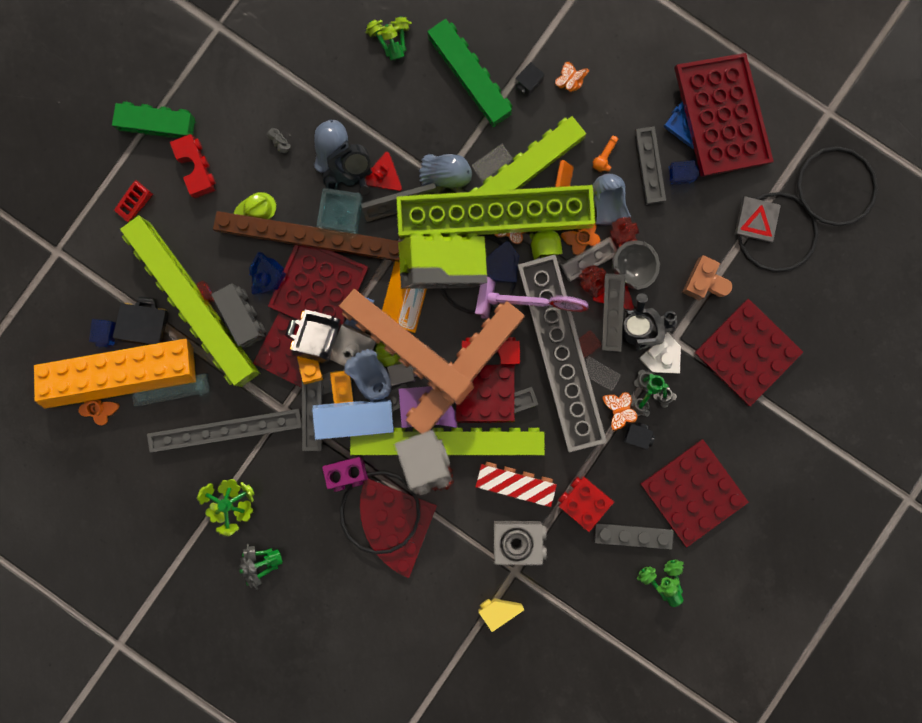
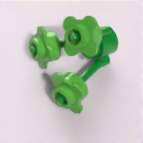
M678 560L668 561L665 564L666 568H664V571L669 576H674V580L665 577L662 579L660 586L654 581L657 576L655 568L652 569L651 566L645 567L639 572L637 580H640L645 585L651 583L663 600L668 602L670 607L679 606L684 601L681 595L683 590L678 575L683 573L682 565H684V562Z

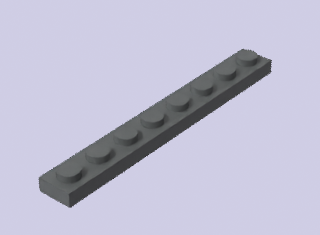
M300 409L148 433L149 452L302 428Z

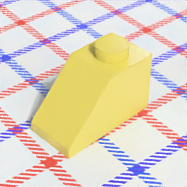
M496 598L491 601L487 599L480 604L479 614L493 632L522 612L524 607L521 603Z

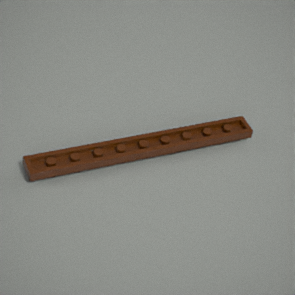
M220 211L216 212L213 226L215 232L400 262L398 243L401 241Z

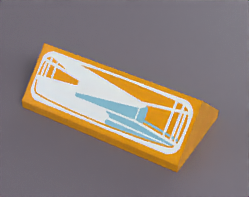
M395 261L382 311L407 331L416 333L427 289H401L400 262Z

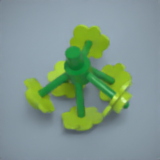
M234 479L223 480L218 487V491L224 496L222 500L212 496L214 489L211 483L206 487H202L197 496V500L201 505L204 502L207 503L210 499L217 503H211L209 505L210 508L205 511V514L212 523L216 521L223 523L225 521L224 525L216 528V531L223 536L233 535L235 531L239 530L237 524H229L228 512L230 510L234 511V515L237 516V521L239 522L242 520L244 522L249 521L250 514L253 512V508H251V502H254L252 497L254 495L253 488L250 485L243 484V482L240 483V487ZM242 488V490H243L244 492H242L241 494H239L238 492H239L240 489ZM245 495L250 499V501L239 502L238 507L233 506L234 502Z

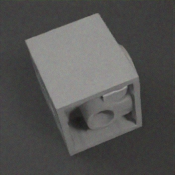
M433 430L395 444L408 485L415 494L423 495L429 493L431 488L436 486L443 488L449 485L448 482L452 481L448 466H450L448 455L442 440H438Z
M494 521V563L543 565V559H546V547L543 545V539H546L545 526L540 521ZM515 538L521 540L518 546H512L511 541Z

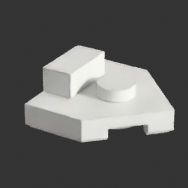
M667 332L662 344L650 347L639 359L651 372L679 374L681 346Z

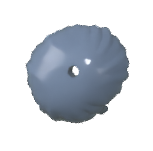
M337 120L325 121L315 130L316 161L314 166L320 173H324L329 169L327 157L346 140L348 141L345 127ZM339 157L335 160V163L344 172L341 158Z
M428 154L421 159L422 168L419 170V177L422 186L435 183V187L461 188L467 186L471 181L472 170L467 160L462 156L455 154H444L441 156Z
M615 174L599 176L593 183L594 208L597 215L595 224L607 226L629 220L631 215L626 206L624 181Z
M372 349L362 350L361 353H356L355 357L347 360L344 368L345 374L355 381L359 391L366 399L380 401L389 396L391 392V379L387 369L378 361L376 352H373Z

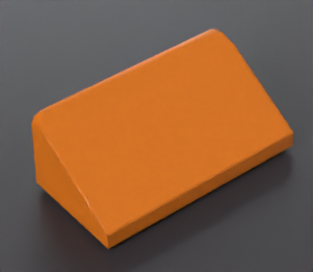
M565 160L560 161L555 187L570 186L573 166Z

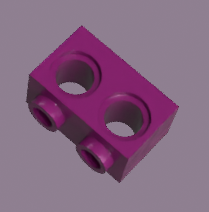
M363 457L322 466L327 489H333L334 492L345 490V486L352 484V487L364 485L363 481L368 480ZM357 467L359 469V475L358 477L353 478L351 475V470ZM336 472L341 476L340 481L337 483L333 481V474Z

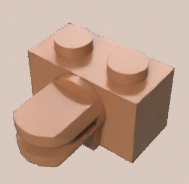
M702 255L698 258L682 293L697 300L703 299L707 291L719 297H724L732 291V283L716 274L720 265L719 262Z

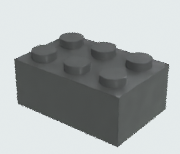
M231 283L211 294L238 346L248 348L266 338L264 335L266 332L265 327L256 319L257 312L247 302L249 297L244 289Z

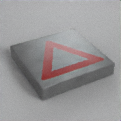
M746 196L742 197L735 234L769 243L773 242L781 205Z

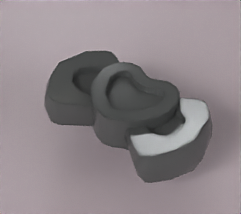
M271 128L267 132L266 136L273 140L278 152L287 153L290 150L291 145L288 144V141L278 129Z

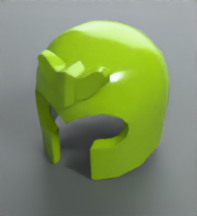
M554 230L538 231L535 234H530L534 260H537L540 255L541 258L563 254L561 238Z

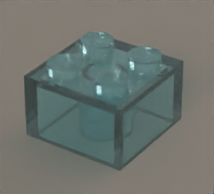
M323 188L317 227L357 234L362 208L361 203L363 202L362 195L360 193Z

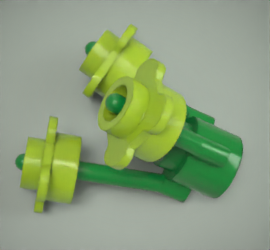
M400 16L383 27L381 24L383 23L382 20L378 22L373 20L367 24V31L365 33H369L371 37L377 36L385 50L386 56H389L390 60L405 56L404 51L407 50L404 42V31L409 30V25L412 22ZM397 31H400V45L399 42L394 43L393 40L398 35ZM384 40H389V41H390V44L388 45V47H387V45H386V43H385Z

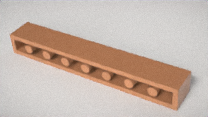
M353 289L339 305L343 311L342 315L347 320L351 321L353 319L357 322L355 326L362 332L367 330L374 342L377 344L383 343L385 345L384 349L389 354L399 356V361L405 367L410 365L414 368L413 373L420 379L425 377L429 381L428 385L435 391L441 390L444 393L443 397L451 404L454 401L459 405L474 388L471 381L357 290Z
M508 301L504 305L500 303L494 310L495 315L493 318L486 319L481 326L483 328L479 334L475 333L469 340L471 344L466 349L463 347L456 355L458 359L454 364L452 362L449 363V365L471 382L524 320L525 315ZM432 389L429 393L425 392L418 400L420 404L416 409L412 407L408 411L406 422L420 434H423L435 426L452 404L443 397L444 393L441 390L435 391Z

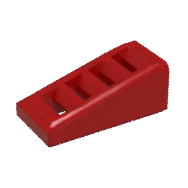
M135 180L114 211L129 223L154 194ZM140 190L143 194L140 196L136 192ZM133 196L139 199L137 203L132 199ZM128 202L134 205L133 209L127 205ZM123 207L130 211L129 215L122 210Z

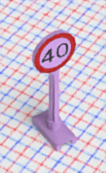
M487 277V283L480 285L475 314L481 315L482 319H487L490 317L492 304H504L506 301L517 305L553 306L558 309L574 312L586 311L589 305L580 299L564 296H555L548 300L538 297L500 295L499 293H494L496 283Z

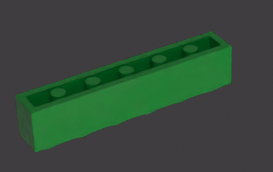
M444 19L427 31L428 39L491 126L495 127L511 115L512 104L508 98L504 99L500 94L501 89L498 84L492 83L485 67L482 69L479 65L480 61L474 52L471 54L468 50L469 46L463 37L460 39L455 25Z

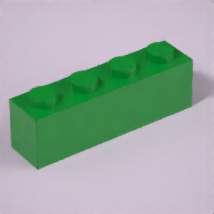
M122 102V104L115 103L112 126L118 131L179 139L189 134L193 135L195 117L190 111L185 109L172 111L168 107L157 109L147 104L134 106L133 103Z

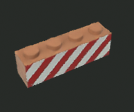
M487 461L485 465L481 464L476 482L477 488L551 507L557 484L552 483L553 479L542 476L540 480L534 478L535 474L523 471V475L515 473L516 469L506 466L504 470L496 468L497 464Z

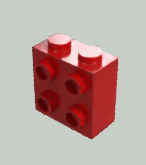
M581 476V478L576 477L570 485L572 487L568 493L564 492L559 497L558 501L560 503L558 506L590 532L614 501L584 476Z

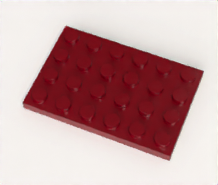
M746 53L677 64L674 67L701 177L774 162Z

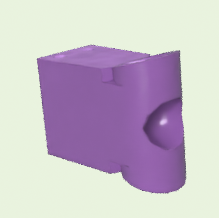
M430 386L398 389L402 428L412 427L406 422L408 418L406 414L412 407L416 409L420 404L418 401L425 392L429 393L432 390ZM452 405L435 425L458 428L456 411Z

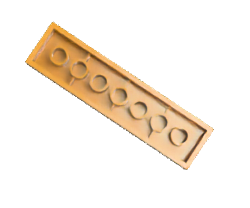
M187 338L34 365L35 402L44 409L196 382L194 349Z

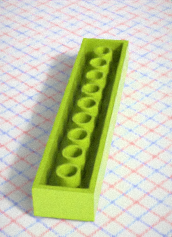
M593 185L397 196L400 239L411 236V233H422L424 237H428L430 233H441V236L448 237L449 233H459V236H466L468 233L485 235L593 228L595 225Z
M138 215L120 229L124 234L122 236L123 240L135 249L133 251L134 255L146 264L144 268L148 274L158 280L155 282L162 292L165 291L168 294L167 300L173 307L176 306L180 312L178 314L185 323L188 322L190 324L191 333L196 338L199 337L203 342L201 346L206 353L212 354L214 357L212 361L218 369L222 368L226 373L224 375L226 381L230 385L243 387L258 376L260 372L243 348L237 345L232 333L152 224Z

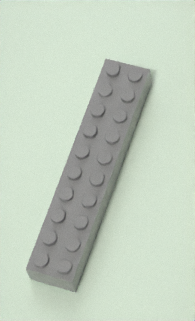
M556 255L518 265L526 297H538L548 300L555 296L567 297ZM529 305L568 452L606 443L605 433L571 311L558 309L553 306Z

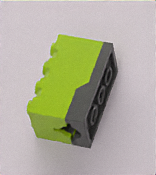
M411 233V236L405 237L404 240L398 243L401 289L475 288L487 283L484 236H478L477 233H468L466 237H461L459 233H449L448 237H443L441 233H430L428 237H424L422 233Z

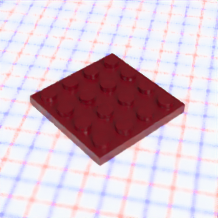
M295 245L268 307L297 320H301L302 312L306 309L341 319V325L345 324L346 318L342 315L343 311L339 305L353 289L359 292L369 267L330 250Z
M746 299L694 352L748 407L803 353L749 299Z
M703 439L640 483L685 547L694 543L749 503Z

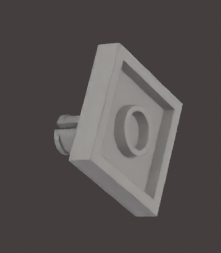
M343 323L335 340L330 360L345 366L347 360L355 357L356 353H361L362 350L366 351V349L374 351L377 343L370 338V335Z

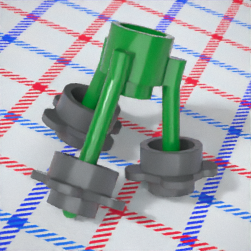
M645 370L638 371V377L634 381L635 387L643 388L647 394L643 399L632 400L630 406L636 412L637 417L641 415L648 417L650 415L647 400L651 394H654V400H658L663 408L668 407L670 402L677 399V395L672 393V390L665 384L661 376L645 372Z
M247 544V549H243L242 557L244 558L241 559L239 572L242 577H246V585H249L250 588L255 587L258 590V586L262 584L260 578L278 569V565L283 564L279 550L272 551V548L264 551H255V546L249 547V544ZM266 555L263 556L264 561L256 564L253 563L256 562V556ZM264 565L269 567L260 574H256V568Z

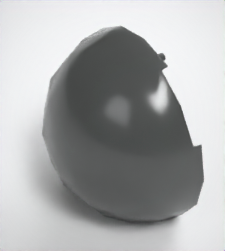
M633 240L626 242L617 249L613 256L612 271L614 274L626 275L625 285L629 288L637 290L647 288L656 280L659 274L660 261L658 254L645 241Z

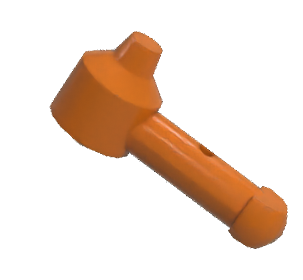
M616 136L611 137L602 154L594 159L592 168L599 172L610 171L611 166L608 165L607 158L618 141Z

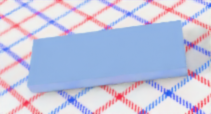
M391 399L313 405L312 408L315 440L393 433Z

